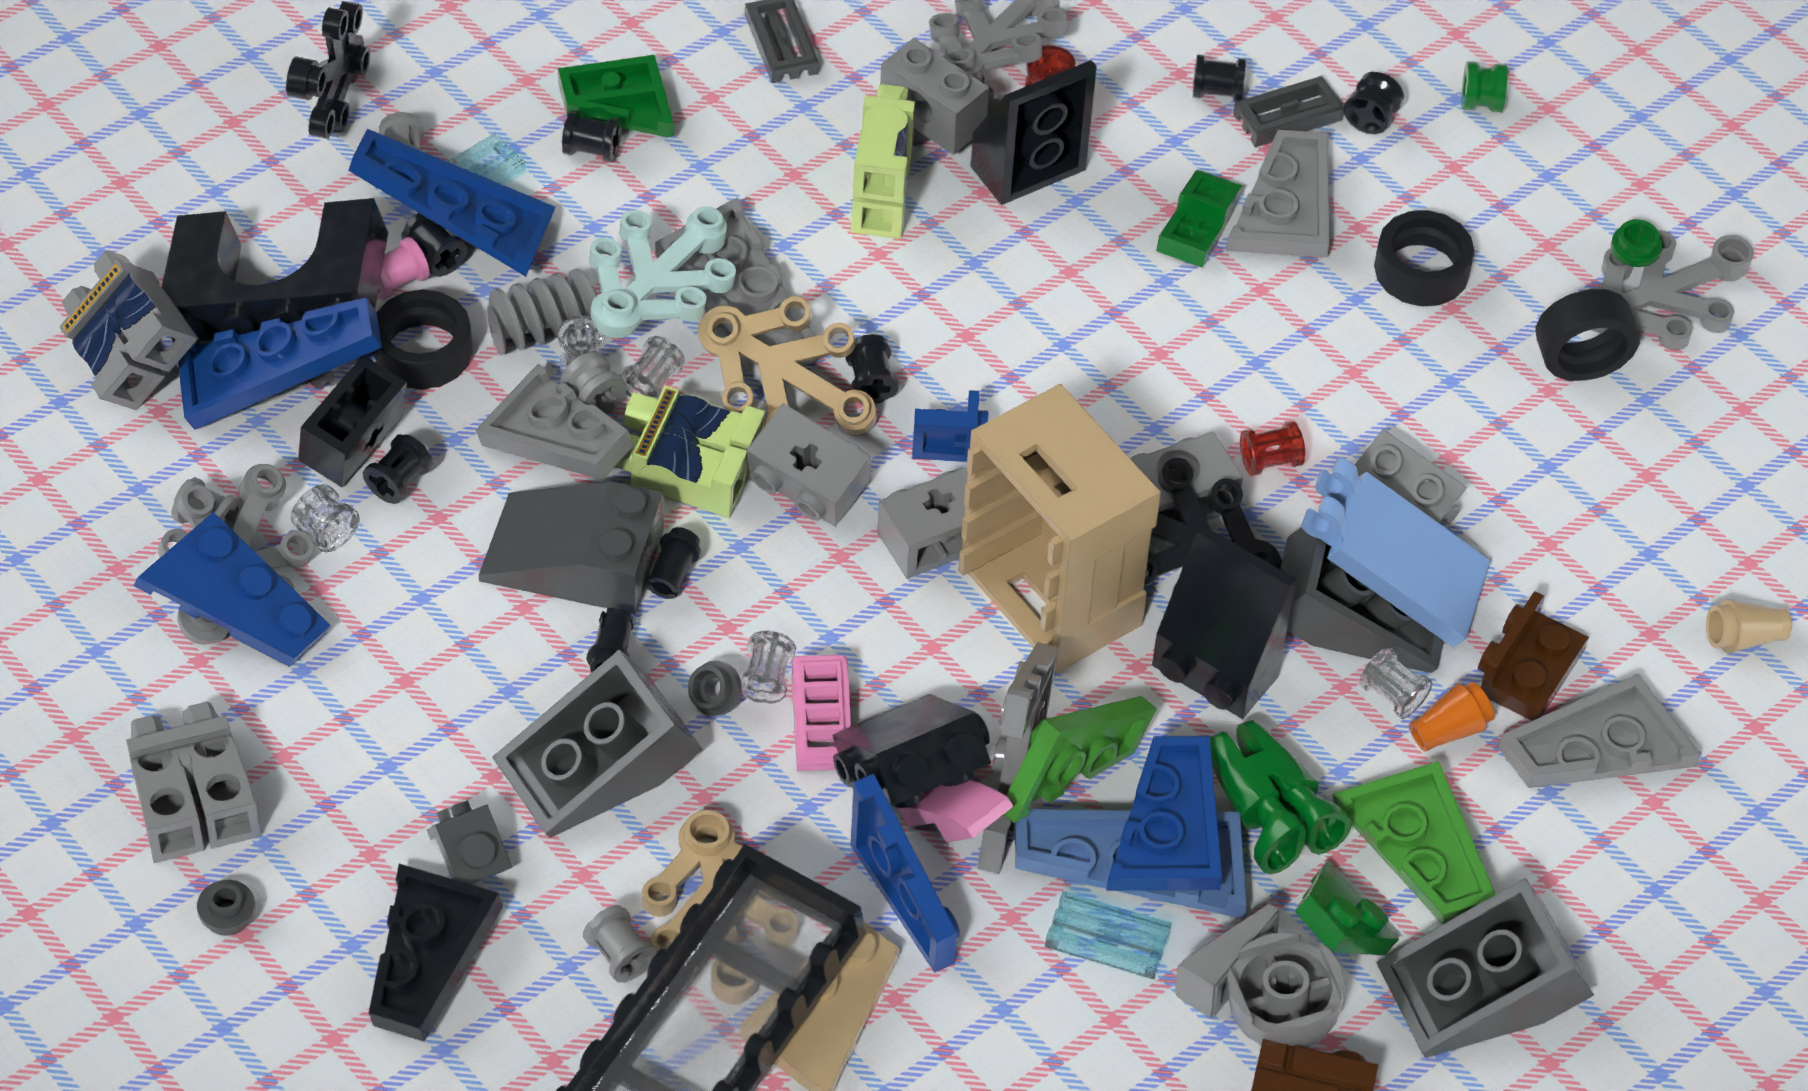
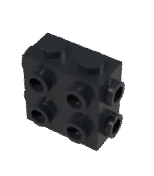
M931 694L832 735L838 752L833 755V762L841 781L853 788L855 781L874 773L890 806L895 808H904L919 803L925 798L924 792L940 785L950 787L963 784L974 777L973 771L991 764L986 745L990 742V736L981 716L975 711Z

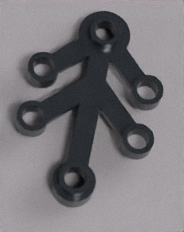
M343 1L339 9L327 8L322 22V36L326 40L328 59L318 63L317 60L295 56L290 63L286 79L287 95L304 100H310L313 96L319 97L309 119L308 131L310 136L329 139L333 130L344 131L346 128L350 108L349 103L344 102L350 83H354L358 75L364 76L370 62V48L364 46L362 35L357 34L363 17V7L361 4Z
M1172 458L1163 465L1158 473V483L1164 491L1170 494L1183 523L1158 513L1156 527L1152 528L1151 535L1176 546L1152 556L1148 555L1147 569L1149 577L1145 579L1144 588H1147L1157 577L1183 567L1197 531L1202 525L1211 529L1190 485L1193 479V469L1187 461L1181 458ZM1172 468L1179 470L1184 478L1183 483L1177 484L1172 482L1168 478L1167 470ZM1228 478L1218 480L1208 491L1207 502L1214 512L1221 514L1232 542L1280 569L1282 558L1278 550L1267 541L1255 539L1239 505L1243 498L1240 485ZM1226 489L1233 497V502L1231 504L1222 503L1217 497V490Z

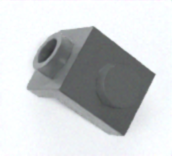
M467 800L436 813L440 823L428 828L427 833L430 840L436 838L451 879L474 884L513 868L488 804L472 810Z

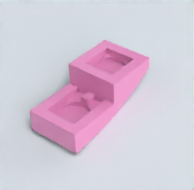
M969 780L956 786L946 787L940 785L924 792L925 798L919 803L898 808L909 827L935 823L946 842L974 838L1014 806L1009 798L984 784Z

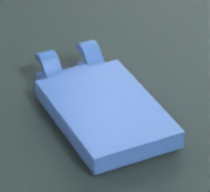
M1339 457L1336 459L1331 474L1324 469L1320 471L1315 489L1324 498L1318 513L1311 508L1306 510L1301 527L1310 536L1319 538L1331 546L1327 559L1450 646L1454 647L1464 641L1468 635L1490 559L1368 472L1358 477L1357 468L1351 461Z

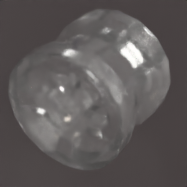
M321 484L309 489L299 498L291 512V522L299 531L310 533L313 544L320 551L327 553L337 550L351 539L360 523V515L350 504H341L340 496L330 485Z

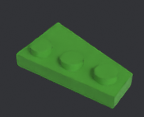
M1142 696L1046 718L1041 721L1031 733V746L1006 794L1014 807L1004 815L1015 824L1029 815L1030 803L1041 796L1050 803L1064 795L1067 784L1077 775L1082 773L1085 777L1091 779L1135 753L1157 708Z
M1439 761L1333 793L1334 804L1344 809L1351 818L1352 826L1442 925L1496 895Z

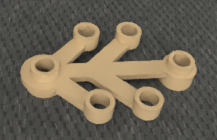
M798 296L785 299L780 308L746 316L737 308L718 306L709 310L702 317L698 326V337L701 345L708 353L719 357L725 389L722 393V402L725 409L742 413L745 405L750 407L755 405L752 390L744 383L740 359L741 354L759 366L769 413L765 425L782 403L788 405L783 381L833 410L837 425L846 434L853 436L863 435L869 432L875 425L877 411L873 399L867 393L860 390L844 392L798 364V362L829 355L843 358L851 354L855 348V337L848 325L833 323L821 335L768 346L753 337L785 327L791 331H802L807 328L812 320V312L808 302ZM793 307H801L805 310L803 318L798 321H790L786 318V314ZM729 323L733 326L732 333L729 336L720 338L714 334L719 324ZM844 333L849 337L845 346L836 348L830 345V339L834 334ZM736 392H743L748 396L747 402L741 407H734L729 404L730 397ZM852 402H859L864 406L862 414L857 417L847 416L845 408Z
M698 811L683 823L679 831V847L681 851L658 877L648 880L643 886L642 904L645 911L656 917L667 916L676 907V890L699 866L701 868L703 883L667 925L658 927L652 933L651 943L657 949V952L662 949L659 946L661 942L675 940L680 933L681 922L686 912L693 904L702 903L713 888V880L719 867L727 859L733 860L742 848L741 845L735 842V832L732 825L722 814L716 811ZM704 838L713 839L715 842L702 843L699 842V840ZM761 891L758 893V896L764 900L777 901ZM655 893H664L669 896L663 901H655L651 898ZM755 897L742 915L764 929L765 940L774 948L786 949L793 946L798 940L799 920L789 910L776 909L760 898ZM735 925L725 938V941L740 949ZM777 925H786L791 930L786 933H777L772 928ZM717 960L712 966L711 988L717 999L727 1005L738 1006L749 1001L755 995L757 990V983ZM731 981H738L743 986L733 988L725 984Z

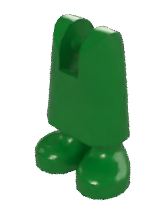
M1250 720L1237 726L1236 737L1240 750L1231 737L1223 731L1210 736L1212 769L1234 810L1239 812L1240 820L1245 828L1258 829L1262 827V832L1254 847V860L1264 873L1275 874L1290 867L1298 859L1304 843L1311 853L1320 855L1337 848L1348 836L1352 826L1351 818L1333 802L1316 795L1319 788L1318 781L1260 724Z

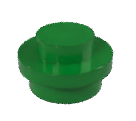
M1634 219L1625 222L1614 232L1611 240V251L1619 261L1626 265L1645 267L1655 263L1660 257L1662 241L1654 225L1644 220Z

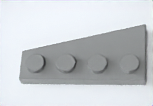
M735 198L716 208L727 223L724 246L719 251L710 254L695 252L676 271L705 270V265L708 261L715 258L726 259L732 262L736 268L734 286L725 293L702 290L706 295L705 307L708 310L718 306H731L737 308L746 316L780 308L782 302L789 298L782 285V276L774 263L770 264L762 249V241L754 227L750 228L744 217V208L738 198ZM686 225L655 242V255L657 258L685 233ZM799 307L791 308L786 314V318L790 321H798L804 316ZM722 323L732 333L733 326L729 323ZM810 326L802 331H791L785 327L753 337L768 346H773L815 335ZM819 358L798 362V364L805 367Z

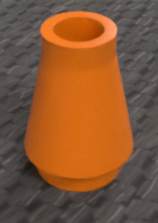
M1472 681L1465 686L1457 683L1423 715L1409 723V730L1418 747L1422 751L1427 752L1436 746L1486 731V724L1495 719V713L1490 700L1477 683Z

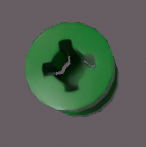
M1466 61L1462 81V109L1474 110L1477 106H1486L1491 112L1502 113L1507 90V64H1495L1491 68L1481 67L1478 62Z

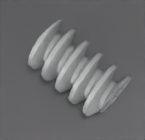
M578 268L572 269L568 274L567 280L559 273L553 274L549 277L548 286L543 280L536 278L530 281L528 291L523 285L516 283L510 286L508 296L500 288L493 289L489 295L487 314L490 333L497 353L500 355L505 354L506 339L508 338L513 340L520 351L525 349L527 333H531L540 346L545 343V329L551 328L558 340H563L565 338L566 323L572 325L578 336L584 334V321L586 318H590L595 326L590 310L591 303L597 295L585 273Z

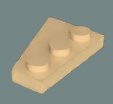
M865 922V936L774 1062L777 1067L808 1091H835L836 1082L846 1062H849L857 1046L858 1036L868 1016L872 1015L898 961L899 947ZM809 960L791 977L797 980L808 965ZM774 993L740 1025L741 1039L747 1042L753 1033L758 1034L777 1008V1000L780 995Z

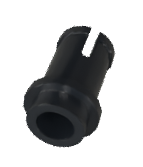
M675 527L661 537L660 547L662 550L652 573L646 581V586L652 593L666 599L677 597L690 564L696 562L701 555L700 539L695 533L682 527Z
M608 608L606 612H601L595 645L588 649L586 657L591 672L618 650H621L630 658L627 648L635 620L628 611L620 608Z

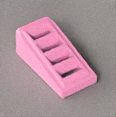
M844 655L794 657L792 659L791 682L797 771L836 770L833 762V755L838 753L836 746L808 747L807 742L834 741L832 735L851 727L847 657ZM836 700L837 703L805 704V701ZM838 721L836 725H806V722Z

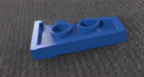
M214 512L139 575L133 585L149 595L154 591L180 605L178 610L196 619L200 615L229 630L230 637L288 667L320 640L331 626Z
M1153 736L1136 789L1135 799L1123 829L1118 852L1108 876L1106 891L1220 890L1222 869L1210 737Z
M874 773L853 783L851 848L933 972H938L953 965L955 961L956 939L960 937L959 927L954 915L947 907H943Z

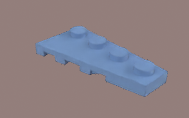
M1030 809L1027 817L1014 824L1015 869L1106 889L1108 876L1115 861L1123 829L1131 810ZM1216 811L1222 869L1220 890L1118 892L1244 919L1247 905L1239 812Z

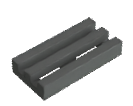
M761 0L745 3V17L771 83L781 82L782 74L788 73L791 80L800 78V71L807 70L809 76L819 73V61L794 0ZM776 10H783L801 57L794 58ZM764 12V15L766 17V20L768 22V25L770 27V30L782 58L781 61H778L776 53L774 51V48L772 46V43L770 41V38L760 16V13Z
M1319 76L1237 101L1234 104L1233 115L1237 121L1243 120V130L1246 134H1252L1251 142L1255 147L1272 143L1278 130L1310 131L1342 121L1344 107L1324 78ZM1321 95V97L1299 103L1300 101ZM1280 108L1279 110H1276V111H1273V112H1269V113H1266V114H1263V115H1260V116H1257V117H1256V115H1258V114H1261V113H1264V112H1268V111H1271V110Z

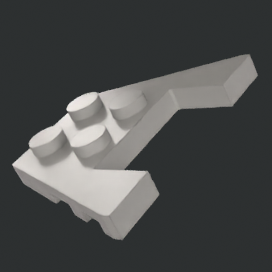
M1037 642L1027 660L1019 662L1014 681L1006 694L1000 716V725H1002L1000 734L1005 735V738H999L992 763L993 770L1001 771L998 792L1005 796L1031 746V733L1041 721L1047 718L1059 647ZM1004 814L984 829L978 869L997 874L1000 873L1005 857L1007 835L1012 836L1014 830V823Z

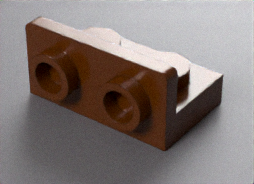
M1536 591L1533 592L1524 607L1518 604L1513 607L1503 626L1502 633L1505 636L1500 643L1493 640L1489 643L1478 665V670L1484 672L1481 688L1488 699L1531 721L1543 716L1585 651L1589 638L1541 614L1545 596Z

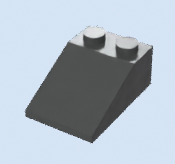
M613 481L511 492L508 494L480 569L479 582L607 609L620 608L631 614H636L660 544V539L664 532L663 492Z
M1302 527L1287 537L1280 570L1296 578L1287 632L1315 647L1428 673L1438 669L1443 645L1442 639L1328 560L1327 557L1331 546L1321 539L1310 536Z
M618 650L492 758L543 832L552 838L660 786L703 749L649 675L621 650Z
M1527 878L1376 962L1425 1058L1544 1024L1594 996L1550 912Z

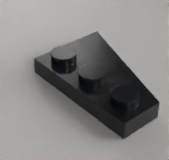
M399 864L395 879L398 886L395 903L390 905L387 919L389 932L385 952L379 958L368 1013L374 1027L425 1042L502 910L503 903L498 892Z

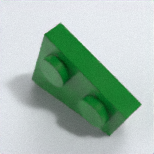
M655 54L558 68V84L566 115H568L570 110L580 112L581 117L609 121L610 118L615 117L620 118L623 129L663 137L674 136L673 119Z
M1325 863L1311 879L1310 882L1312 884L1305 891L1302 897L1303 900L1295 910L1296 914L1332 953L1385 956L1399 940L1386 925L1389 921L1387 915L1374 902L1361 898L1330 863Z

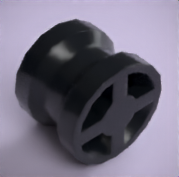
M1372 71L1364 74L1356 85V91L1344 103L1343 111L1346 119L1352 126L1364 133L1379 134L1384 132L1391 123L1392 114H1395L1403 104V89L1395 79L1382 72Z

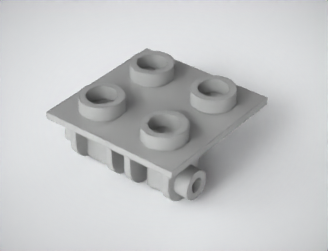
M1382 429L1355 463L1358 477L1368 472L1438 523L1443 520L1450 524L1460 511V506L1456 504V501L1467 487L1385 429Z

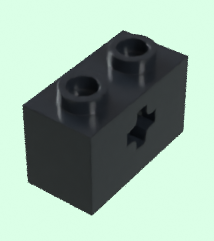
M365 355L362 356L301 426L298 460L342 488L403 416L407 382Z

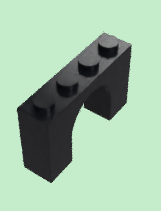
M374 198L324 202L318 239L310 258L298 270L283 279L267 284L250 285L235 281L242 245L226 211L177 215L162 289L198 337L197 341L214 339L215 333L234 329L239 335L258 331L261 329V322L281 318L287 324L300 321L307 311L361 298H367L375 308L388 230Z

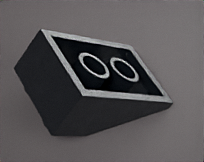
M1092 60L1004 95L973 132L970 167L1000 205H1004L1086 170L1097 66Z
M1202 525L1195 535L1156 633L1152 666L1160 670L1167 679L1176 683H1182L1204 696L1214 707L1227 710L1237 717L1244 719L1279 676L1296 578Z

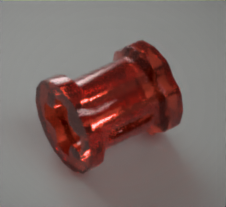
M1294 420L1285 421L1282 428L1257 433L1253 429H1246L1240 434L1241 456L1245 469L1250 476L1260 475L1263 469L1290 464L1294 468L1304 465V439L1301 430ZM1279 445V448L1276 450L1266 451L1267 447Z

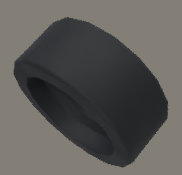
M1429 210L1408 211L1393 217L1382 229L1374 262L1376 277L1385 291L1401 302L1420 307L1439 306L1454 300L1466 288L1475 250L1470 234L1461 223L1451 217ZM1423 245L1444 253L1452 261L1453 265L1440 271L1414 269L1403 263L1395 252L1407 246Z
M424 289L408 291L387 300L376 312L382 348L374 351L376 363L406 381V387L415 389L441 387L458 378L469 365L473 351L471 325L467 311L456 299L438 291ZM421 325L439 327L453 336V339L446 346L434 352L422 354L406 352L394 346L391 342L398 333L410 327Z
M1588 289L1563 297L1554 302L1541 314L1535 326L1536 339L1546 368L1555 377L1567 381H1583L1604 377L1624 366L1634 356L1640 345L1639 330L1629 303L1621 294L1607 289ZM1596 328H1608L1602 334L1592 339L1567 343L1571 338L1582 332Z

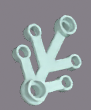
M712 207L696 209L687 218L685 233L654 262L648 241L652 224L650 216L640 210L625 212L621 217L619 234L627 242L635 280L624 290L617 270L621 260V245L616 240L606 237L594 240L590 248L589 263L597 271L601 294L593 299L590 315L596 329L601 334L610 338H624L632 334L642 320L680 318L684 321L693 322L701 319L706 306V295L702 290H710L715 293L730 291L735 281L736 268L734 264L726 259L715 258L707 262L705 270H676L695 252L710 254L719 251L724 246L727 223L720 211ZM676 292L675 299L646 300L652 293Z

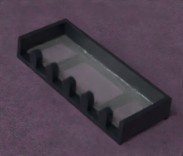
M744 844L733 860L727 859L719 867L713 880V888L702 903L693 904L686 912L681 922L680 933L669 948H662L655 954L648 967L647 978L636 993H629L622 999L615 1011L614 1023L601 1040L595 1039L586 1048L580 1061V1069L567 1086H560L556 1091H755L865 936L866 931L861 906Z

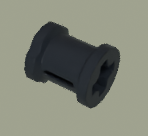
M1197 54L1192 98H1200L1202 94L1231 96L1234 102L1241 101L1246 59L1238 58L1236 63L1206 60L1205 55Z
M570 110L562 133V153L573 155L575 151L596 154L603 156L605 162L613 163L616 159L621 140L622 124L620 118L612 117L609 121H601L581 117L579 111Z
M420 213L415 214L406 222L401 238L410 237L419 245L427 260L430 274L442 277L455 271L466 258L467 246L459 237L451 236L445 228Z
M874 334L855 338L854 350L845 357L847 364L853 368L854 373L851 389L867 393L873 399L874 404L893 397L898 391V379L890 371L888 360L891 357V347L886 338Z
M397 434L390 443L391 450L378 463H370L363 471V479L366 485L377 497L387 503H399L406 495L405 488L418 474H426L433 466V458L428 453L426 447L419 440L408 434Z

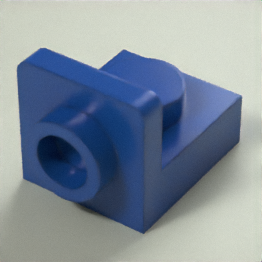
M969 390L967 412L915 408L912 459L967 462L971 430L988 422L989 411L978 410L979 391Z

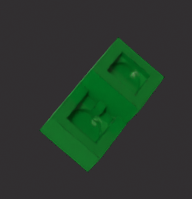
M1195 170L1179 194L1175 213L1159 235L1156 252L1203 268L1232 215L1243 185Z

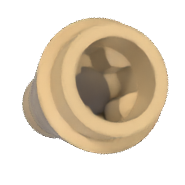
M1728 599L1722 601L1720 605L1712 606L1706 618V633L1709 643L1716 649L1722 648L1726 653L1737 652L1773 641H1785L1790 637L1792 630L1791 616L1785 608L1774 609Z

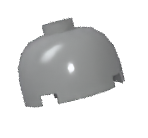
M1282 932L1265 934L1245 944L1238 952V960L1233 964L1232 969L1230 967L1228 972L1227 993L1232 1017L1248 1038L1259 1045L1262 1044L1264 1038L1290 1046L1308 1047L1323 1039L1337 1023L1344 999L1345 981L1341 963L1327 946L1318 942L1317 948L1310 943L1301 942V934Z

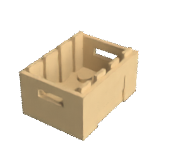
M1061 383L971 430L966 469L968 476L964 494L965 514L962 520L961 532L962 550L960 551L958 571L963 576L968 574L1032 648L1035 647L1037 642L1059 647L1055 674L1142 626L1147 595L1144 591L1151 532L1157 523L1160 490ZM1021 579H1024L1046 604L1042 607L1041 619L1037 617L1010 585Z

